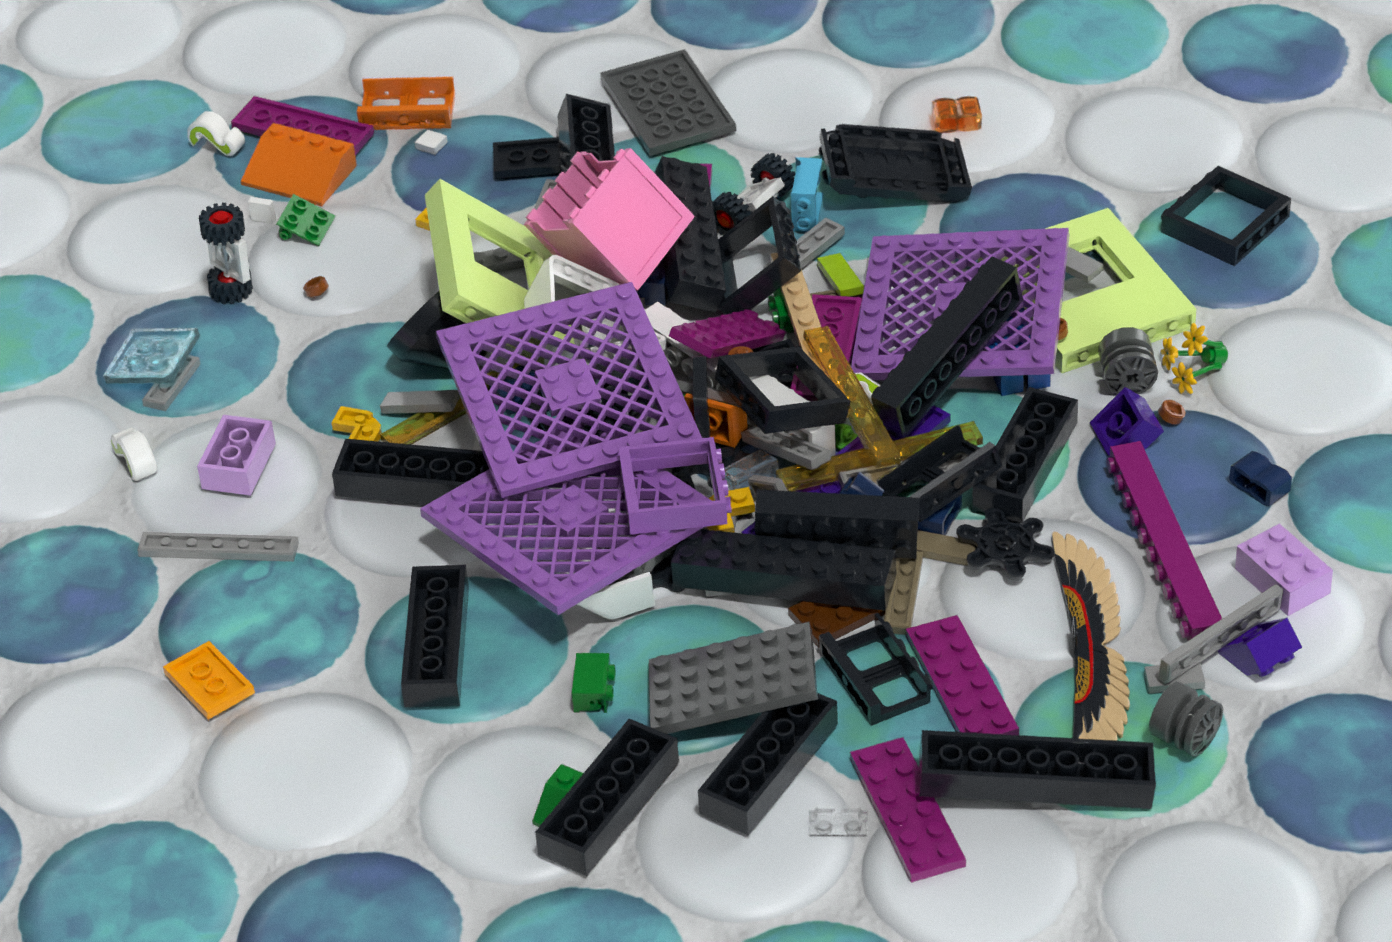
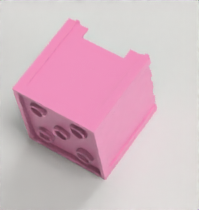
M631 148L619 149L613 157L615 160L598 161L592 153H587L586 151L577 152L570 160L573 164L566 173L561 172L555 179L557 183L553 189L548 188L542 196L544 201L537 210L533 208L526 216L527 221L524 223V226L553 255L563 257L619 283V285L632 282L636 291H638L695 216Z

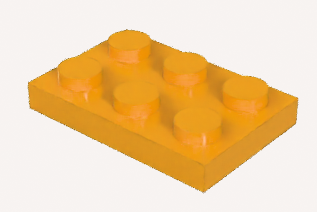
M210 641L163 666L164 674L208 720L255 693L254 686Z

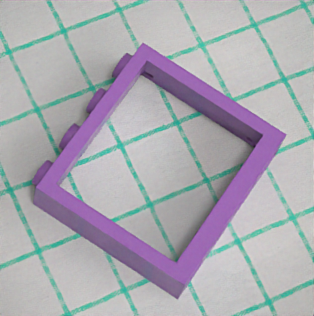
M714 437L618 447L630 535L727 524V513H732L730 496L725 497L728 496L727 480H723L725 479V470L722 463L721 449H716ZM708 464L715 501L639 509L633 472Z

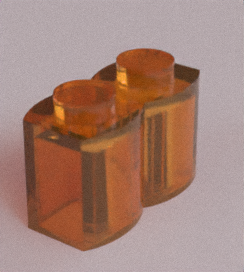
M964 96L955 100L952 98H939L932 101L931 115L935 131L951 133L957 130L966 132L982 128V113L977 97Z

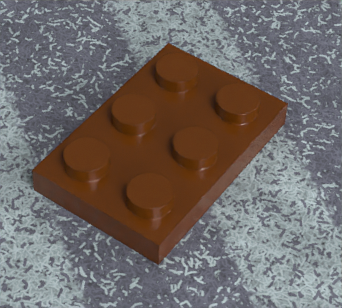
M801 601L788 608V616L795 624L810 623L813 643L818 648L820 647L819 635L829 631L833 638L837 639L874 621L875 613H879L882 617L886 612L885 610Z

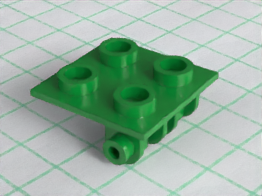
M293 194L276 225L280 226L279 236L283 240L290 239L295 234L319 246L336 215Z

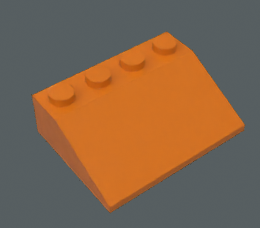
M272 123L261 136L241 179V185L288 198L295 194L314 205L322 207L356 168L354 144Z

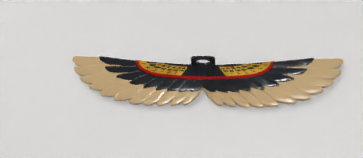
M1053 532L1054 560L1068 611L1075 661L1073 738L1117 741V736L1119 738L1123 737V724L1127 725L1128 723L1125 709L1129 710L1130 701L1128 697L1130 692L1128 688L1129 680L1125 675L1127 669L1125 664H1123L1125 659L1114 649L1104 646V644L1115 639L1121 631V627H1118L1121 617L1118 616L1120 606L1117 605L1118 594L1116 593L1115 582L1110 583V569L1105 570L1103 558L1100 556L1097 559V555L1092 547L1088 550L1083 540L1080 539L1077 544L1074 536L1066 533V538L1064 539L1058 532Z

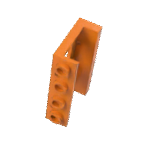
M453 77L362 79L364 95L362 106L357 107L358 122L372 125L374 130L451 128L456 95ZM423 98L445 99V104L418 105V102ZM378 99L400 100L399 105L373 106V102Z

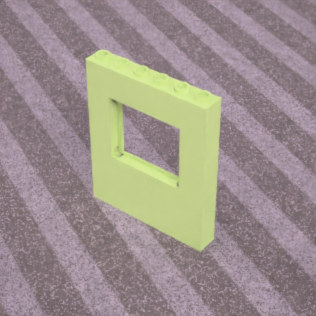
M439 179L425 194L442 311L465 323H470L524 309V298L528 290L475 261L470 231L523 259L529 288L543 262L553 254L524 225ZM555 331L553 336L563 340L566 334ZM533 337L529 340V343L537 346L541 342V340ZM572 337L570 343L575 344L574 338ZM508 343L506 344V345H508V346H510V347H512V348H514V349L517 348V347H515V346H513V345H510V344H508ZM525 350L521 352L529 357L533 355V353ZM539 357L537 361L545 365L544 358Z
M1109 208L1045 228H1069L1068 247L1082 254L1096 250L1122 281L1062 302L1060 318L1066 320L1068 334L1065 338L1058 340L1055 366L1061 373L1100 361L1098 353L1099 343L1104 336L1113 330L1122 327H1134L1143 330L1149 336L1151 343L1188 331L1192 323L1196 324V308ZM1030 255L1025 260L1029 261L1033 257ZM1005 256L1001 260L1005 261L1008 259V257ZM979 258V259H978V263L981 262V261L984 260V259H983V258ZM1028 272L1023 277L1027 278L1031 274ZM1027 289L1022 292V295H1025L1029 291Z

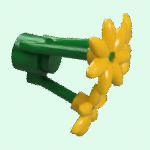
M1192 323L1190 332H1183L1184 337L1188 340L1182 343V347L1188 348V350H1178L1175 346H1172V337H1169L1168 340L1166 338L1163 339V349L1160 350V353L1164 355L1162 365L1166 366L1167 370L1171 369V363L1174 364V358L1178 356H1201L1202 361L1209 365L1194 372L1192 368L1185 370L1183 362L1179 363L1178 368L1172 367V372L1176 376L1172 379V383L1179 384L1178 389L1180 393H1184L1186 390L1189 394H1192L1191 385L1197 384L1194 377L1212 370L1221 369L1222 364L1228 359V350L1222 341H1211L1206 336H1202L1205 330L1204 325L1197 329V325Z

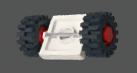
M775 153L766 154L751 168V178H755L752 181L753 184L748 185L738 195L724 192L712 202L716 229L720 230V235L727 233L772 196L776 199L782 198L793 188L795 171H791L793 167L791 164L789 166L786 164L788 162L786 159L781 160V155L779 154L776 157Z
M215 203L213 208L207 206L206 211L202 210L201 215H199L202 239L206 240L208 244L210 264L214 265V269L211 268L209 273H207L209 294L216 302L221 300L222 304H226L227 301H230V304H234V300H237L239 303L242 302V297L247 299L249 297L248 294H251L253 289L247 256V244L241 238L245 234L242 210L240 211L238 206L234 208V204L231 203L229 206L226 203H222V206H218V203Z

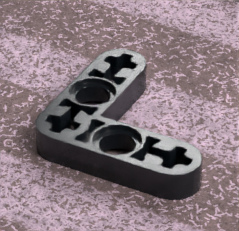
M693 356L694 416L702 438L711 437L708 411L706 356Z

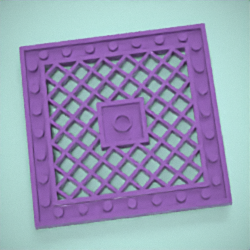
M1069 228L873 236L850 374L863 373L872 380H885L889 372L895 369L903 360L904 355L916 345L920 336L926 333L932 326L929 322L941 316L947 309L950 301L959 295L965 284L972 280L978 273L979 268L991 256L999 260L1006 256L1008 259L1004 262L1013 266L1018 264L1020 266L1017 268L1021 291L1023 292L1027 289L1029 292L1022 295V303L1011 314L1013 319L1008 322L1005 321L959 377L1054 374L1069 245ZM1030 255L1033 257L1029 261L1025 260ZM956 258L959 260L955 264L951 263ZM979 258H983V259H984V260H982V261L979 262V263L975 262V261L978 260ZM907 260L910 262L906 266L902 265ZM930 260H934V261H935V262H933V263L930 264V265H927V264H926V263L929 262ZM967 266L970 267L966 272L962 271ZM943 267L946 269V270L942 271L941 273H938V272H937L938 270H940V269L943 268ZM918 268L921 270L916 274L913 273ZM1028 272L1031 274L1027 278L1023 277ZM953 275L957 277L952 281L948 280ZM927 277H932L929 281H924ZM907 278L903 283L899 282L901 279ZM915 285L918 286V288L914 291L910 290ZM926 293L930 295L925 299L921 298ZM902 294L905 296V297H903V298L900 299V300H897V299H896L897 297H899V296L902 295ZM913 302L916 304V305H914V306L911 307V308H908V307H907L908 305H910V304L913 303ZM1022 307H1026L1027 309L1022 313L1018 311ZM924 310L927 312V313L924 314L923 316H919V315H918V314H920L921 312H923ZM899 311L902 312V314L898 317L893 316ZM909 320L914 321V322H912L911 324H909L908 326L905 325V323L908 322ZM1021 324L1025 326L1020 330L1016 329ZM920 328L924 329V331H922L921 333H916V331ZM896 329L900 330L894 335L891 334ZM1008 333L1012 335L1006 340L1002 338ZM905 338H910V340L906 343L902 342V340H904ZM994 342L998 343V345L992 349L988 347ZM1018 342L1023 343L1018 348L1014 347ZM895 346L897 349L890 353L888 350Z
M632 282L436 331V338L501 498L620 467L618 447L702 438ZM604 319L615 322L612 327L602 324ZM580 324L590 328L588 333L577 329ZM620 326H622L624 332L618 330ZM555 331L566 334L564 339L553 336ZM598 331L607 336L602 340L594 335ZM533 337L541 340L539 346L529 343L530 338ZM572 337L582 341L580 346L570 343ZM613 338L623 341L621 346L610 342ZM508 343L517 348L514 352L504 349L505 345ZM547 344L558 347L555 353L545 349ZM588 344H591L599 349L595 353L587 350L586 347ZM629 344L632 348V351L627 350ZM481 350L492 353L489 359L479 355ZM523 350L533 353L530 359L520 354ZM565 350L573 353L574 356L572 359H569L561 354ZM605 350L616 354L613 359L602 356ZM498 356L508 360L506 365L496 362ZM539 357L550 360L547 366L536 361ZM621 357H623L628 360H631L632 362L629 366H627L625 364L620 363L619 361ZM585 359H588V360L591 361V362L589 363V365H587ZM514 363L525 366L522 372L512 367ZM597 363L608 367L605 372L594 369ZM477 364L484 366L481 371ZM638 364L640 366L641 371L635 369ZM492 369L500 374L495 378L487 375V373ZM531 369L535 370V377L528 375ZM613 370H615L620 373H623L624 375L621 379H619L617 377L612 376L611 374ZM506 376L516 379L514 385L504 382ZM630 377L640 380V383L636 386L627 381ZM593 378L599 380L597 385L595 384ZM523 382L533 386L530 392L520 388ZM485 383L492 386L489 391ZM605 383L615 386L614 392L603 389ZM646 384H648L650 391L644 389ZM498 389L508 392L505 398L495 393ZM539 389L543 397L537 395ZM622 390H625L633 395L628 399L619 394ZM514 396H518L525 400L520 405L513 402L512 399ZM639 396L650 400L647 406L636 402ZM601 398L608 400L606 405L601 404ZM531 402L542 406L539 412L528 408ZM616 403L625 408L622 412H619L611 407ZM655 403H656V405H657L659 411L653 409ZM494 404L500 406L497 411L494 407ZM506 409L516 412L514 418H511L503 413ZM589 409L600 413L597 419L586 415ZM547 410H549L551 417L545 415ZM630 410L641 413L639 419L629 416ZM522 416L533 419L530 425L520 420ZM564 416H567L575 421L572 425L562 422ZM606 416L617 420L614 426L603 422ZM649 416L658 420L656 426L645 422L646 418ZM540 422L550 426L547 432L537 428ZM581 422L592 426L589 432L578 428ZM625 423L632 426L633 429L631 432L620 429V427ZM502 424L508 426L506 431H504ZM514 429L525 433L522 439L512 435ZM556 429L567 433L564 439L553 435ZM598 429L609 433L606 439L595 435ZM531 436L541 439L539 445H536L528 440ZM573 436L584 440L581 446L570 442ZM548 442L558 446L556 452L545 448ZM510 444L517 446L514 451H512ZM523 449L533 453L530 459L520 455Z
M580 424L578 428L583 429L584 426ZM556 430L553 435L564 439L567 433ZM603 432L600 437L606 439L609 433ZM575 436L570 440V442L580 446L583 442ZM541 440L535 442L534 444L539 445ZM548 442L545 448L556 452L558 446ZM523 449L520 455L530 459L533 453ZM620 467L541 487L543 489H533L503 498L500 497L490 469L420 508L422 518L557 615L703 528L696 527L633 534L632 537H618V535H630L629 525H619L620 523H628L627 512H621L626 511L625 501H622L625 498ZM665 469L633 472L639 509L712 501ZM604 499H617V501H603V500H604ZM609 509H615L616 512L609 513ZM601 523H614V525H601ZM580 535H594L593 537H580ZM599 535H613V537H599ZM539 560H552V562H538V561H539ZM558 560H571V562H558ZM556 572H570L569 574H556Z

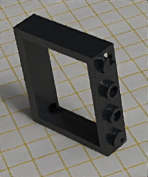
M1217 166L1211 172H1208L1201 181L1194 184L1186 194L1179 197L1171 207L1163 211L1161 215V233L1232 266H1236L1290 217L1291 198L1221 166ZM1217 189L1265 209L1263 213L1232 240L1185 219L1189 213Z
M774 196L718 239L726 292L718 309L725 315L741 312L745 309L752 310L801 272L800 255L797 251V240L794 236V225L790 216L791 211L786 207L784 201L780 202ZM772 226L778 258L738 289L732 257Z
M800 347L719 356L715 380L764 434L846 423L851 401ZM793 372L819 401L774 406L749 377Z

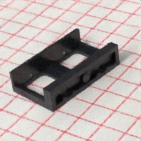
M956 425L876 480L878 486L884 490L882 496L899 497L897 496L899 493L915 482L921 481L927 484L909 496L919 498L918 521L922 522L1001 468L1002 463L995 444L988 442L979 448L965 440L960 425ZM957 454L967 456L946 472L938 468Z
M879 613L874 614L875 627L836 641L829 631L819 635L821 657L871 726L931 703L930 690L933 689L930 677L922 673L916 658L908 654L904 642L901 639H897L888 621L885 622ZM879 642L892 658L887 662L861 671L856 668L847 653L868 644ZM904 677L918 693L917 696L900 703L884 706L872 689Z

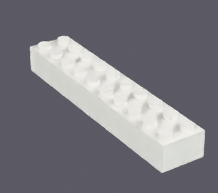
M656 302L645 309V312L654 332L666 337L664 354L676 379L693 383V356L704 355L669 337L672 327L690 322L674 313L670 308H666L659 302ZM706 357L708 387L726 392L715 380L719 357L711 359ZM769 375L749 377L774 406L811 402L778 382L774 377ZM747 415L748 428H751L756 424ZM835 425L783 431L830 450L831 458L836 455Z

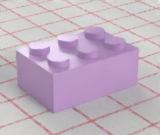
M223 415L197 466L202 489L251 496L276 444L272 421Z
M1281 524L1237 545L1235 569L1262 593L1275 584L1283 589L1280 609L1287 616L1331 593L1333 570Z

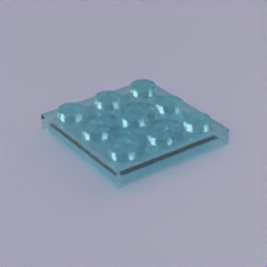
M198 328L132 329L103 375L106 384L172 383L201 336Z

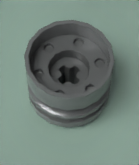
M1122 327L1111 331L1103 337L1099 343L1098 353L1107 388L1115 394H1118L1124 387L1136 394L1143 393L1151 388L1157 380L1158 368L1149 336L1143 330L1134 327Z
M1176 681L1158 699L1150 718L1149 731L1153 736L1167 743L1174 742L1176 748L1185 750L1187 754L1197 757L1207 749L1214 739L1223 718V706L1216 700H1210V697L1206 695L1198 696L1196 690Z

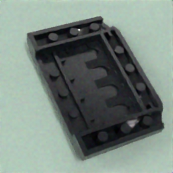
M851 124L836 125L835 130L826 132L825 128L820 131L819 138L829 185L839 194L857 195L860 197L902 198L905 200L916 199L930 202H958L970 196L972 190L961 143L958 138L954 137V141L941 138L942 133L933 130Z

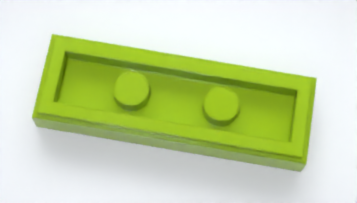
M841 253L817 258L818 267L839 296L851 297L863 294L864 285Z

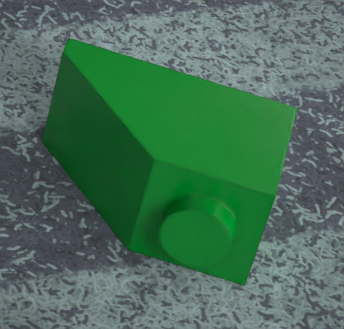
M563 764L557 768L545 783L532 820L533 825L539 827L582 776V772Z

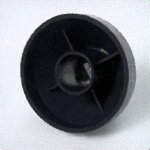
M438 291L399 329L387 344V348L402 362L449 369L436 338V331L466 323L442 311L440 292ZM481 350L479 355L485 357L488 352Z

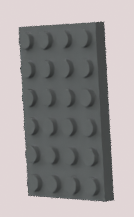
M685 49L600 72L602 83L650 156L736 132L735 121Z
M810 623L793 624L785 628L767 630L755 635L741 636L733 640L712 643L708 646L686 649L682 652L660 655L649 659L650 727L669 734L817 700L813 636Z

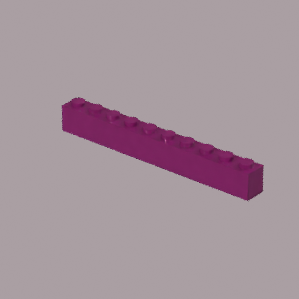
M1141 441L1110 446V458L1106 459L1108 472L1114 475L1115 487L1117 491L1122 493L1124 508H1129L1131 523L1133 527L1137 526L1141 545L1145 544L1148 562H1153L1156 580L1162 582L1164 598L1170 600L1173 618L1179 621L1181 636L1189 641L1222 619L1220 612Z

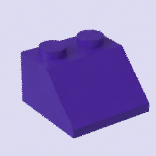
M1126 387L1090 421L1108 456H1110V446L1141 441L1144 449H1147L1164 432L1146 399Z
M1288 618L1257 624L1219 649L1218 653L1246 676L1258 674L1259 677H1263L1275 670L1273 666L1277 663L1283 664L1295 657L1293 653L1301 649L1302 645Z

